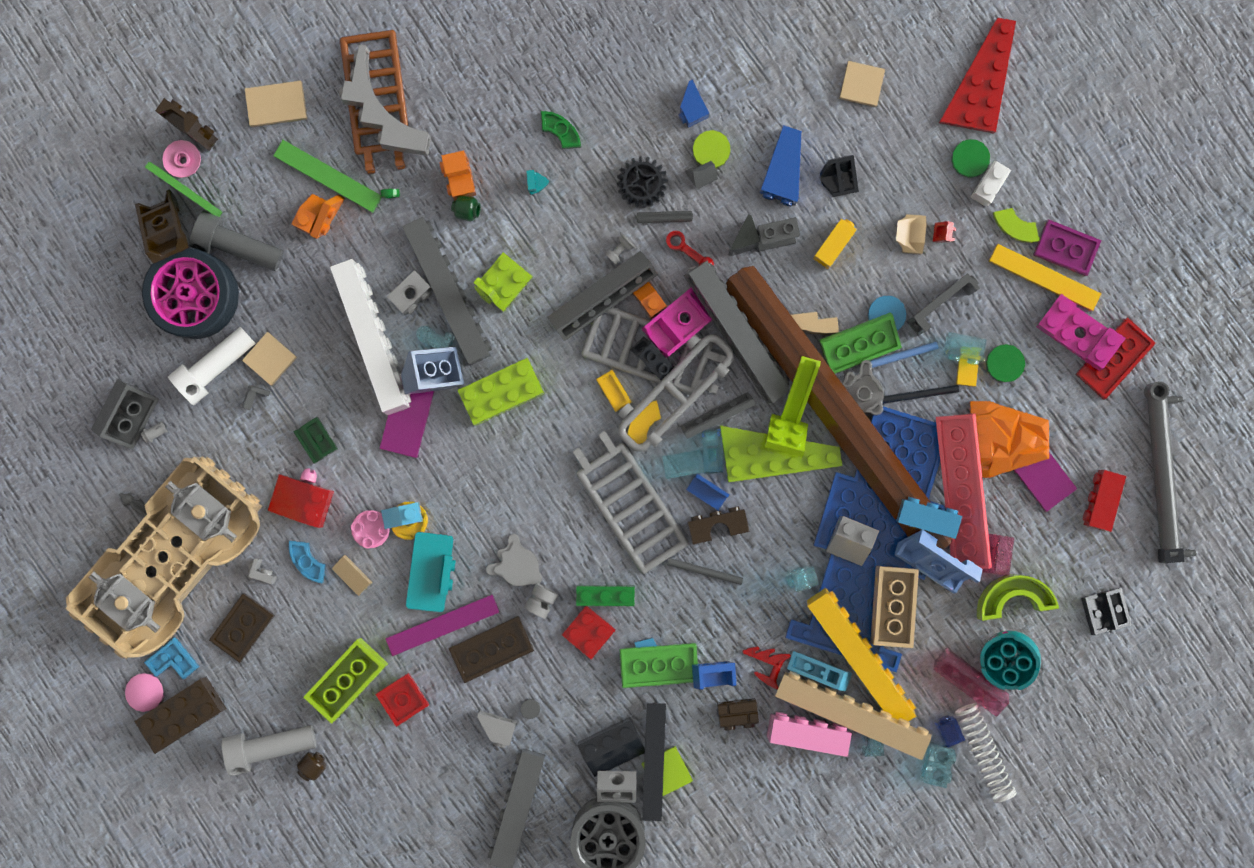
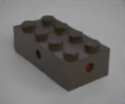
M206 676L134 722L153 753L156 754L227 708Z

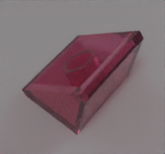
M988 534L992 568L983 569L982 572L1009 575L1014 537Z

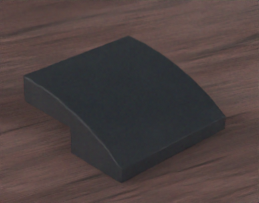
M1122 588L1111 589L1081 598L1091 635H1098L1132 625Z

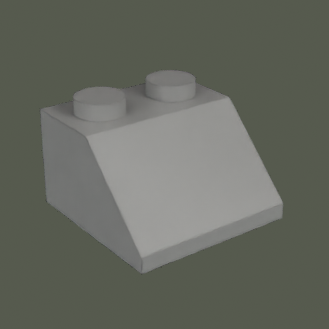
M840 516L826 552L862 566L873 548L879 530Z

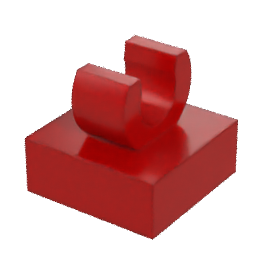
M949 221L935 223L933 242L955 241V238H952L953 231H956V228L953 227L954 223Z

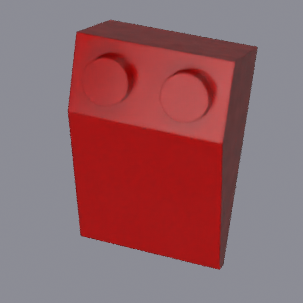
M279 474L268 511L310 526L322 528L334 491Z

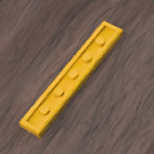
M1000 244L996 245L988 261L1058 296L1063 294L1077 305L1089 311L1094 310L1101 296V293Z

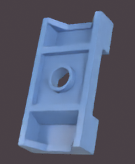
M924 530L907 537L897 544L895 556L918 569L921 573L954 594L957 593L963 582L968 579H972L976 583L980 582L982 568L968 559L960 562L936 546L938 539Z

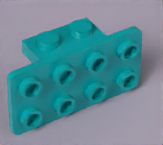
M417 532L415 534L406 607L408 609L434 612L444 611L446 595H448V591H452L453 579H450L451 571L454 572L456 560H452L454 540L452 536Z

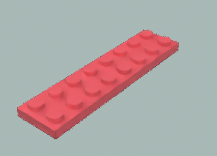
M974 413L936 417L945 508L958 510L957 514L962 516L956 539L953 538L950 544V554L960 562L968 559L982 569L992 568L976 415Z

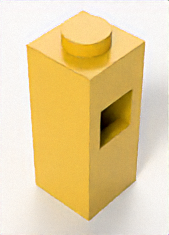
M841 218L813 259L826 269H829L856 232L855 225L851 221Z

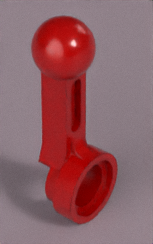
M672 231L667 235L666 243L671 250L683 252L698 264L708 261V263L714 266L712 258L703 257L685 243V237L680 231ZM673 237L681 239V243L678 246H673L670 243Z

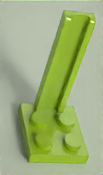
M503 252L482 278L478 277L473 283L475 284V290L489 305L492 302L504 312L533 276Z
M801 356L781 416L771 414L765 443L766 448L803 457L808 423L801 422L800 420L821 361Z

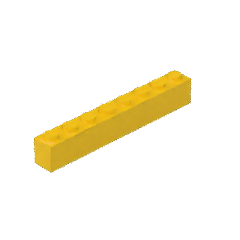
M824 588L807 600L808 608L883 711L890 713L891 717L896 720L901 718L909 722L915 718L914 709H916V706L910 698L908 700L903 695L905 691L899 683L895 684L892 680L894 676L888 668L884 669L882 666L883 661L878 653L874 654L870 648L872 646L866 637H861L859 634L861 630L857 624L850 622L848 619L850 615L844 607L840 608L837 604L839 600L834 592L831 591L829 593Z

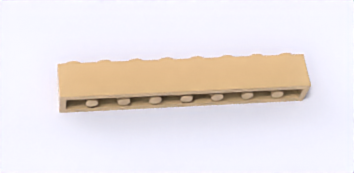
M785 672L775 697L915 758L923 759L931 740V734H929L927 729L919 726L917 728L910 726V722L901 718L896 720L888 712L882 710L880 712L875 711L873 706L867 703L859 704L851 696L836 694L837 691L830 687L824 689L818 686L819 683L814 680L808 679L806 681L801 679L800 675L795 672Z

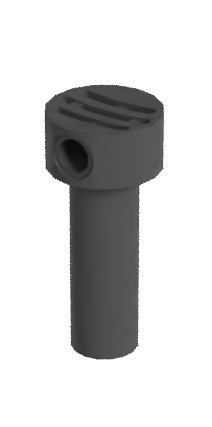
M205 211L200 213L191 232L190 247L208 254L216 248L273 271L278 269L284 251L282 249L223 227V219Z

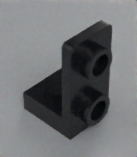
M644 336L630 349L659 380H662L674 368L654 344Z

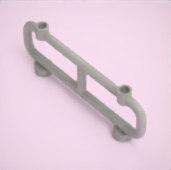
M695 334L685 344L690 352L635 408L628 403L620 410L618 415L623 420L619 425V436L631 449L642 452L651 446L655 448L663 440L660 436L719 376L723 379L730 372L728 367L733 361L734 353L732 348L721 337L711 334L700 339ZM715 342L726 353L725 360L686 398L671 381L708 343ZM666 388L681 405L644 443L637 444L626 433L627 426Z

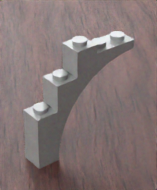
M359 45L358 51L354 52V62L356 63L355 68L351 70L350 74L352 82L344 81V86L340 88L339 97L345 105L363 108L359 110V120H361L360 122L364 127L382 130L379 131L378 142H380L383 149L428 156L431 142L430 134L401 123L379 103L370 82V52L367 46Z

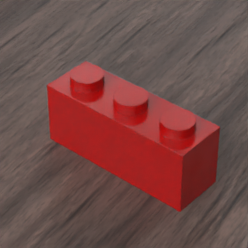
M1098 470V473H1095L1093 477L1094 488L1088 496V510L1086 509L1083 514V525L1112 532L1126 480L1125 475L1107 470Z

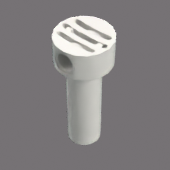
M239 327L188 369L182 364L167 377L178 391L192 405H195L209 393L205 386L256 343Z

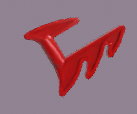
M758 646L743 650V654L773 665L770 676L757 671L754 674L762 682L778 690L777 677L783 663L791 655L781 653L769 657L771 653L775 652V649H767L755 653L760 649Z

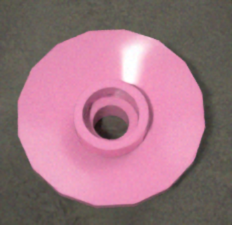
M178 140L167 146L162 160L168 173L174 177L185 178L197 171L200 166L201 156L194 144L189 141ZM186 158V163L182 164L181 159Z

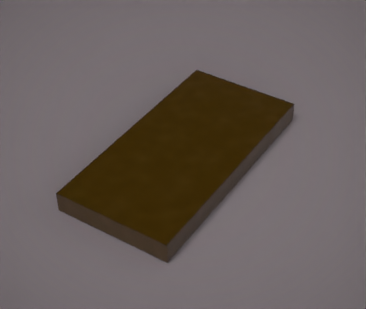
M519 616L448 648L464 683L535 651Z

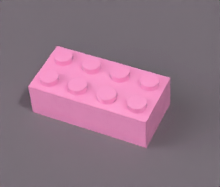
M783 712L770 714L767 738L770 743L848 757L852 735L846 727L833 722V725H830L821 719L809 721L806 717L795 715L792 718Z

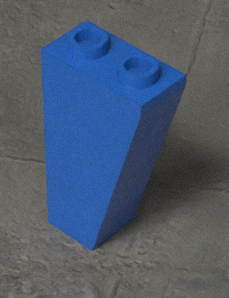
M783 125L760 190V194H763L765 199H777L781 201V204L789 207L797 204L799 199L802 131Z

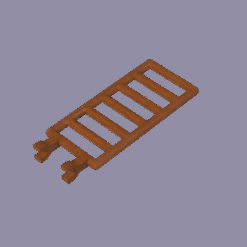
M394 30L341 37L340 48L345 81L352 82L350 80V62H354V54L349 55L348 44L389 38L390 49L371 51L369 60L391 57L393 67L369 70L370 78L394 75L395 86L374 88L373 91L375 96L396 93L398 104L383 107L388 113L399 112L400 122L408 126L396 32ZM348 105L354 152L357 155L364 154L365 171L367 174H374L376 172L372 153L390 150L383 149L380 144L361 147L360 136L377 134L382 130L368 127L359 128V110H356V106ZM394 151L397 169H406L403 152Z

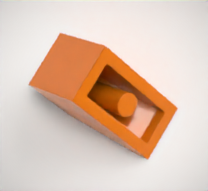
M311 194L299 207L291 225L310 235L323 202L326 200Z
M649 282L632 293L650 319H653L667 308L665 302Z

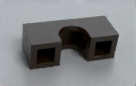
M737 506L728 508L729 512L721 514V511L709 513L710 517L702 518V515L691 517V521L687 523L692 544L712 541L711 528L717 523L725 524L730 536L750 532L745 509H740Z

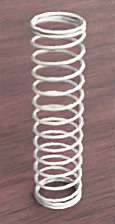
M968 704L957 709L955 714L959 717L979 710L975 716L965 718L959 721V723L962 724L976 717H982L978 723L968 725L962 730L971 729L978 724H985V727L981 730L971 732L965 737H972L982 731H988L986 736L974 739L968 744L972 745L985 738H991L989 743L977 746L971 751L975 752L988 745H994L991 751L982 752L974 758H982L991 752H997L994 758L985 759L977 765H985L994 759L1001 760L997 765L988 766L980 772L985 773L998 766H1003L1002 771L991 773L983 779L988 780L1001 773H1006L1005 778L994 780L988 783L987 787H992L1004 780H1009L1010 783L1008 785L997 787L990 791V794H995L992 798L995 803L1009 800L1017 793L1015 787L1010 786L1012 780L1007 779L1008 773L1004 772L1005 766L1001 765L1002 759L998 758L999 752L995 751L996 745L991 743L993 738L988 736L990 731L985 729L987 724L982 722L984 717L979 715L981 710L978 709V704Z

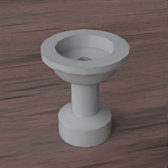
M620 232L619 237L620 244L613 251L608 250L605 253L615 264L620 261L618 256L625 249L637 248L622 232Z

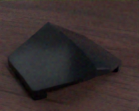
M854 155L827 160L820 172L821 184L833 197L859 192Z

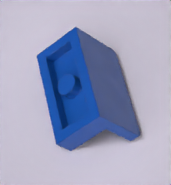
M699 474L695 475L686 489L718 511L726 498L729 497L728 493Z

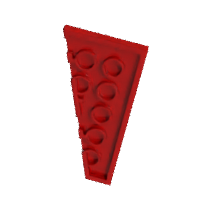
M1003 18L995 20L940 119V124L989 133L996 132L1016 21Z

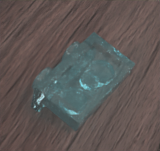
M948 332L943 355L948 356L949 360L960 361V359H965L968 364L979 365V362L985 361L984 351L987 340Z

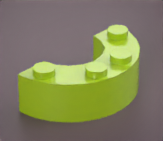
M1019 574L1005 575L992 581L983 590L977 604V619L984 621L1002 618L1004 604L1010 598L1017 595L1025 596L1032 603L1034 610L1037 611L1059 609V605L1051 589L1040 580Z

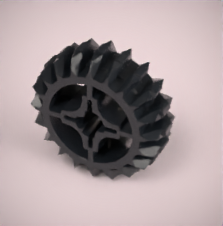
M639 156V162L632 158V165L625 162L627 169L621 167L620 172L622 174L617 175V179L621 180L617 182V187H622L618 190V193H625L622 196L623 200L630 198L628 205L635 201V208H638L639 203H642V208L644 209L647 202L652 207V200L659 203L660 199L658 196H665L661 190H667V186L663 184L668 183V179L662 178L666 175V171L659 172L663 166L658 165L655 167L657 161L653 160L652 163H649V157L646 158V162H642L641 156ZM641 169H648L652 171L654 175H645L642 173ZM635 171L636 179L627 185L628 176ZM639 176L641 179L646 180L645 188L644 186H641V184L638 185ZM658 180L656 190L650 194L649 185ZM640 190L645 197L636 196L630 191Z

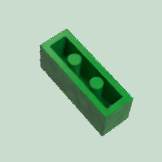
M577 585L576 606H635V585Z

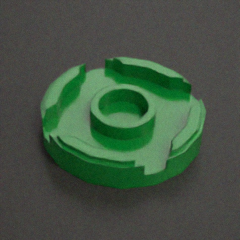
M968 139L955 147L951 162L954 170L959 175L974 178L987 170L990 164V153L984 143Z
M1008 344L999 345L987 356V372L996 381L1003 383L1012 382L1024 372V355L1015 346Z

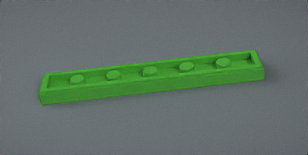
M282 140L273 155L280 161L372 213L382 198L380 194L285 140Z

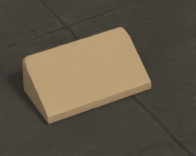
M346 555L332 568L358 596L372 583Z

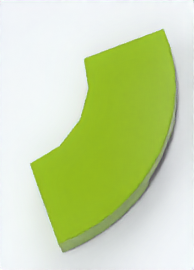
M1013 208L993 212V217L998 227L1010 237L1026 243L1040 241L1036 223L1021 220L1015 214Z

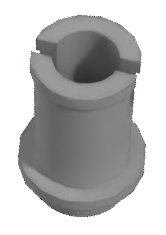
M161 421L149 429H143L141 436L146 443L149 441L152 443L153 439L168 431Z

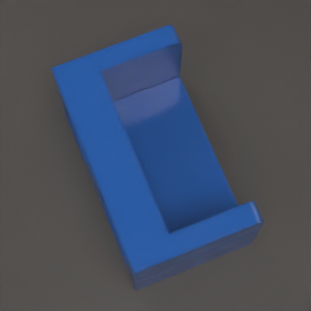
M723 661L692 665L693 687L695 689L703 690L704 687L737 685L734 662Z

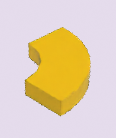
M657 400L651 402L630 423L628 435L637 444L646 441L651 425L661 419Z

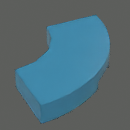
M289 541L291 560L300 573L311 581L324 583L326 564L317 561L312 556L309 543Z

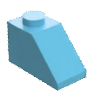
M419 502L381 510L385 529L423 521Z

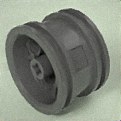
M596 797L581 807L574 819L570 839L571 852L578 867L636 868L640 864L646 846L645 825L641 814L632 803L597 802ZM608 813L613 814L615 817L611 822L606 821L604 818ZM588 820L595 822L590 830L584 826ZM631 823L634 829L627 832L623 824ZM588 842H593L596 848L589 850L585 845ZM626 844L630 849L627 852H622L619 847ZM608 857L613 858V860L603 861L601 858Z

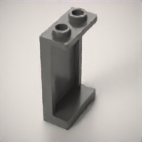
M967 273L906 322L918 336L925 333L931 328L925 317L961 288L968 296L979 290L977 279Z

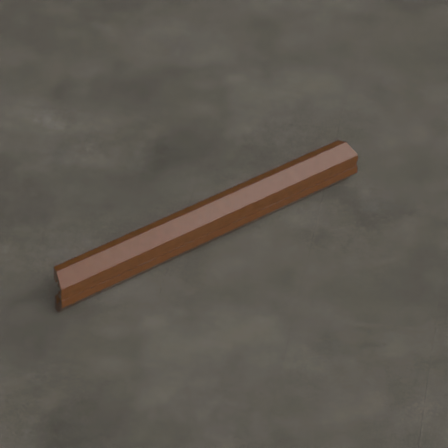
M755 266L743 267L736 274L729 277L726 282L727 292L735 298L739 311L746 315L748 324L757 332L760 340L792 382L801 356L821 361L807 403L893 518L897 519L902 499L908 500V497L919 499V504L927 505V502L931 503ZM898 523L908 537L923 530ZM926 531L938 539L937 547L944 549L951 544L953 538Z

